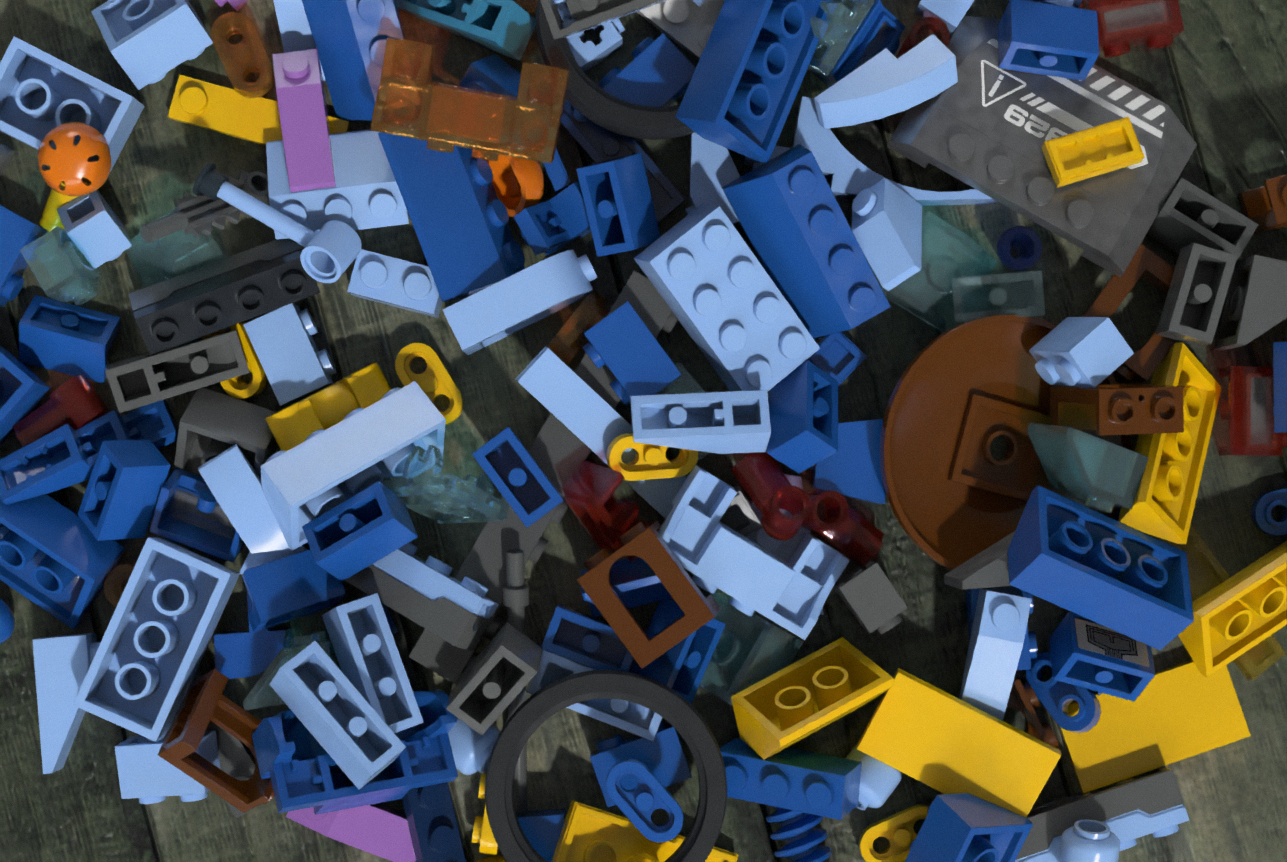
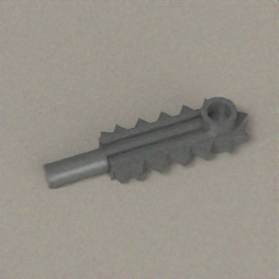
M240 170L238 172V180L227 175L230 184L265 204L269 203L267 175L258 170L250 174ZM184 192L182 198H175L173 200L176 207L172 212L173 214L143 225L141 227V235L146 242L150 243L184 229L186 235L192 233L198 238L201 233L209 236L212 225L223 230L226 220L237 224L240 214L251 219V216L220 198L215 201L202 193L195 197Z

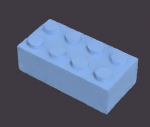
M702 203L634 258L730 392L767 390L768 392L820 349L718 205Z
M148 537L73 705L152 741L157 742L164 739L196 674L240 573L160 537Z

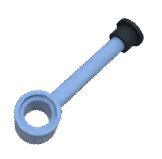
M209 162L202 169L196 179L193 194L199 196L202 193L215 201L220 198L305 247L300 255L302 267L309 276L319 282H336L361 251L360 237L346 223L335 220L329 221L320 230L317 229L314 232L230 184L229 177L215 170L216 165L212 162Z

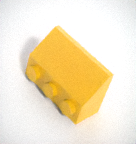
M841 637L731 696L740 739L765 760L873 701L895 684L894 678Z

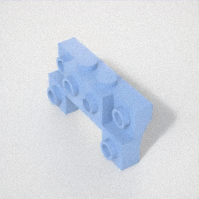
M695 464L673 499L672 504L674 507L660 527L658 534L682 567L694 574L692 580L699 587L712 594L718 588L730 595L729 603L744 614L752 616L754 611H757L805 640L816 624L830 591L850 560L844 554L811 534L806 533L787 562L720 522L723 514L736 496L737 491L729 484Z

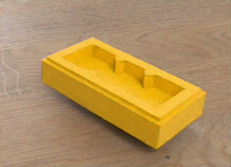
M1129 116L1044 141L1041 147L1057 188L1141 163L1145 157Z

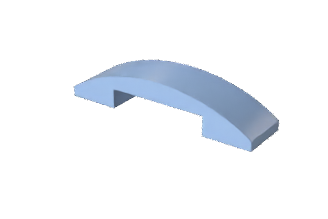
M237 444L198 467V471L220 507L260 565L306 551L304 545L293 551L288 546L263 493L261 479Z

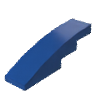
M165 400L141 406L124 416L113 410L77 430L66 424L0 459V497L2 502L6 505L89 480L103 441L150 439L158 450L177 441L179 428L168 403Z

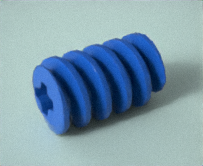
M776 807L777 810L766 817L767 822L780 823L781 828L770 834L771 839L785 842L783 847L774 852L775 857L788 858L789 862H822L832 854L830 846L819 844L828 836L826 829L814 827L823 820V816Z

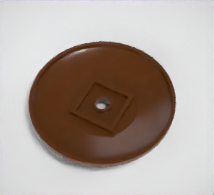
M991 315L959 324L935 338L916 355L901 375L890 396L884 414L880 437V468L889 504L896 519L913 543L928 557L949 570H953L1016 531L1031 492L1037 485L1095 511L1118 471V478L1112 495L1096 512L1113 518L1120 504L1130 470L1131 435L1097 436L1096 430H1051L1050 386L1055 385L1047 383L1035 369L1037 361L1029 350L1052 331L1057 324L1024 315ZM1111 373L1100 384H1117ZM1001 435L1007 443V451L1001 459L995 460L990 453V444L995 437Z

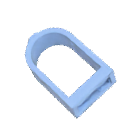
M571 249L544 259L442 310L462 351L469 356L584 298L593 291L590 281L596 279L597 275L587 255L584 254L577 257L575 251Z

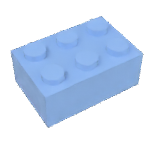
M14 36L0 62V131L38 150L46 134L61 124L80 122L97 129L107 141L111 155V172L145 106L125 92ZM79 135L75 137L74 144H78L81 137ZM52 141L51 146L56 149V145ZM97 155L89 157L90 161L99 160Z

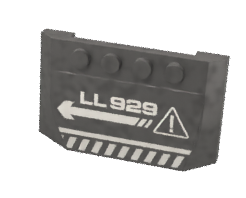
M964 16L946 45L956 56L958 82L935 97L908 109L891 136L887 147L924 168L930 163L1084 249L1081 256L1121 278L1196 148V142L1169 105L1095 64L1092 66L1085 81L1000 69L998 61V24L1001 19ZM1129 116L1145 156L1141 163L1058 188L1056 187L1041 149L1044 141Z

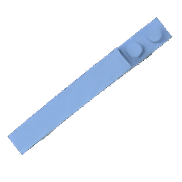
M802 96L798 107L791 148L800 144L812 151L825 179L830 180L829 186L835 198L853 200L862 190L871 188L885 178L858 161L844 148L830 128L824 129L819 124L815 99ZM775 146L770 160L791 148ZM745 156L744 165L753 166L752 170L764 164ZM889 180L922 206L982 205L998 202L977 189L937 192L904 186Z

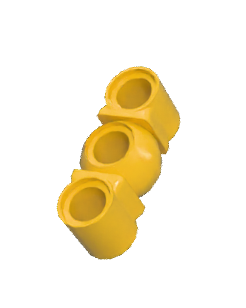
M375 362L265 418L281 451H288L303 443L311 433L319 429L327 430L343 421L345 416L351 411L358 408L365 409L378 402L391 388L378 362Z

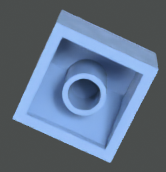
M108 0L91 11L110 52L138 90L148 84L162 80L168 71L186 60L197 58L206 47L213 44L205 26L188 0Z

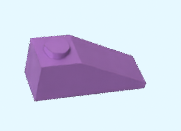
M317 48L272 54L290 191L292 193L336 187L325 86Z
M382 803L315 815L314 808L310 807L288 811L286 815L287 818L326 837L389 861H416L406 815Z

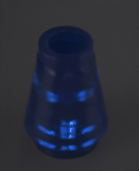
M1011 227L1004 231L998 240V257L1010 269H1029L1037 263L1041 256V241L1038 235L1028 227ZM1010 245H1014L1019 249L1020 256L1014 259L1010 255Z

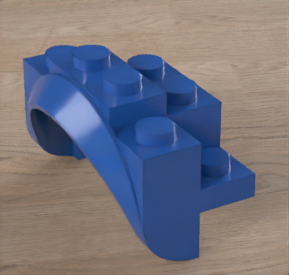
M442 689L413 691L424 722L394 733L406 748L389 766L360 790H358L291 709L282 711L273 717L262 719L253 733L252 739L261 779L271 777L278 813L313 807L315 815L402 799L410 789L454 781L458 777L448 732L457 723L455 715L446 710L449 700L447 694Z

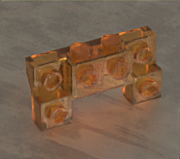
M396 37L387 38L382 74L373 110L371 131L426 140V148L435 151L452 153L454 146L472 149V157L484 160L498 161L499 154L545 163H552L554 161L570 69L527 61L523 62L518 95L515 97L431 81L436 45Z

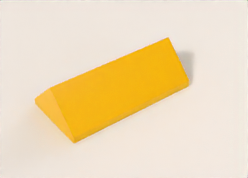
M1181 342L1174 343L1167 355L1155 369L1151 384L1183 386L1184 432L1138 435L1118 522L1140 532L1176 544H1186L1221 392L1219 383L1186 345Z
M1287 541L1192 602L1194 622L1178 634V637L1200 673L1206 678L1287 625Z

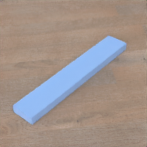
M546 346L515 378L519 384L606 464V453L610 443L619 435L632 433V426ZM633 448L624 450L621 455L622 462L629 463L633 461L636 455ZM684 475L676 478L624 481L666 519L674 507L672 501L687 477Z

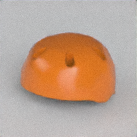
M69 122L61 124L48 132L41 141L38 149V166L43 179L55 192L65 196H83L98 190L105 183L111 169V155L106 139L97 129L84 123ZM79 135L81 137L78 144H74L75 137ZM52 141H54L56 149L51 146ZM99 156V160L90 161L89 157ZM84 177L88 179L89 181H91V184H86L82 178Z
M512 145L493 146L486 157V161L493 173L492 184L498 199L505 205L508 215L514 217L525 208L540 202L544 191L543 170L536 156L527 149L520 152Z

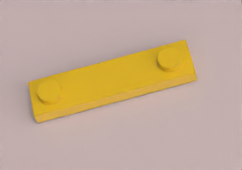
M179 74L168 118L262 145H266L268 141L283 140L277 101ZM328 116L330 134L349 132L351 125L349 121Z

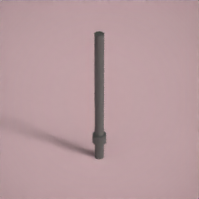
M511 549L506 551V584L502 586V605L507 607V622L525 635V606L529 605V585L525 584L524 550ZM526 686L508 705V719L526 701ZM527 743L518 758L513 779V798L516 813H523L528 810Z

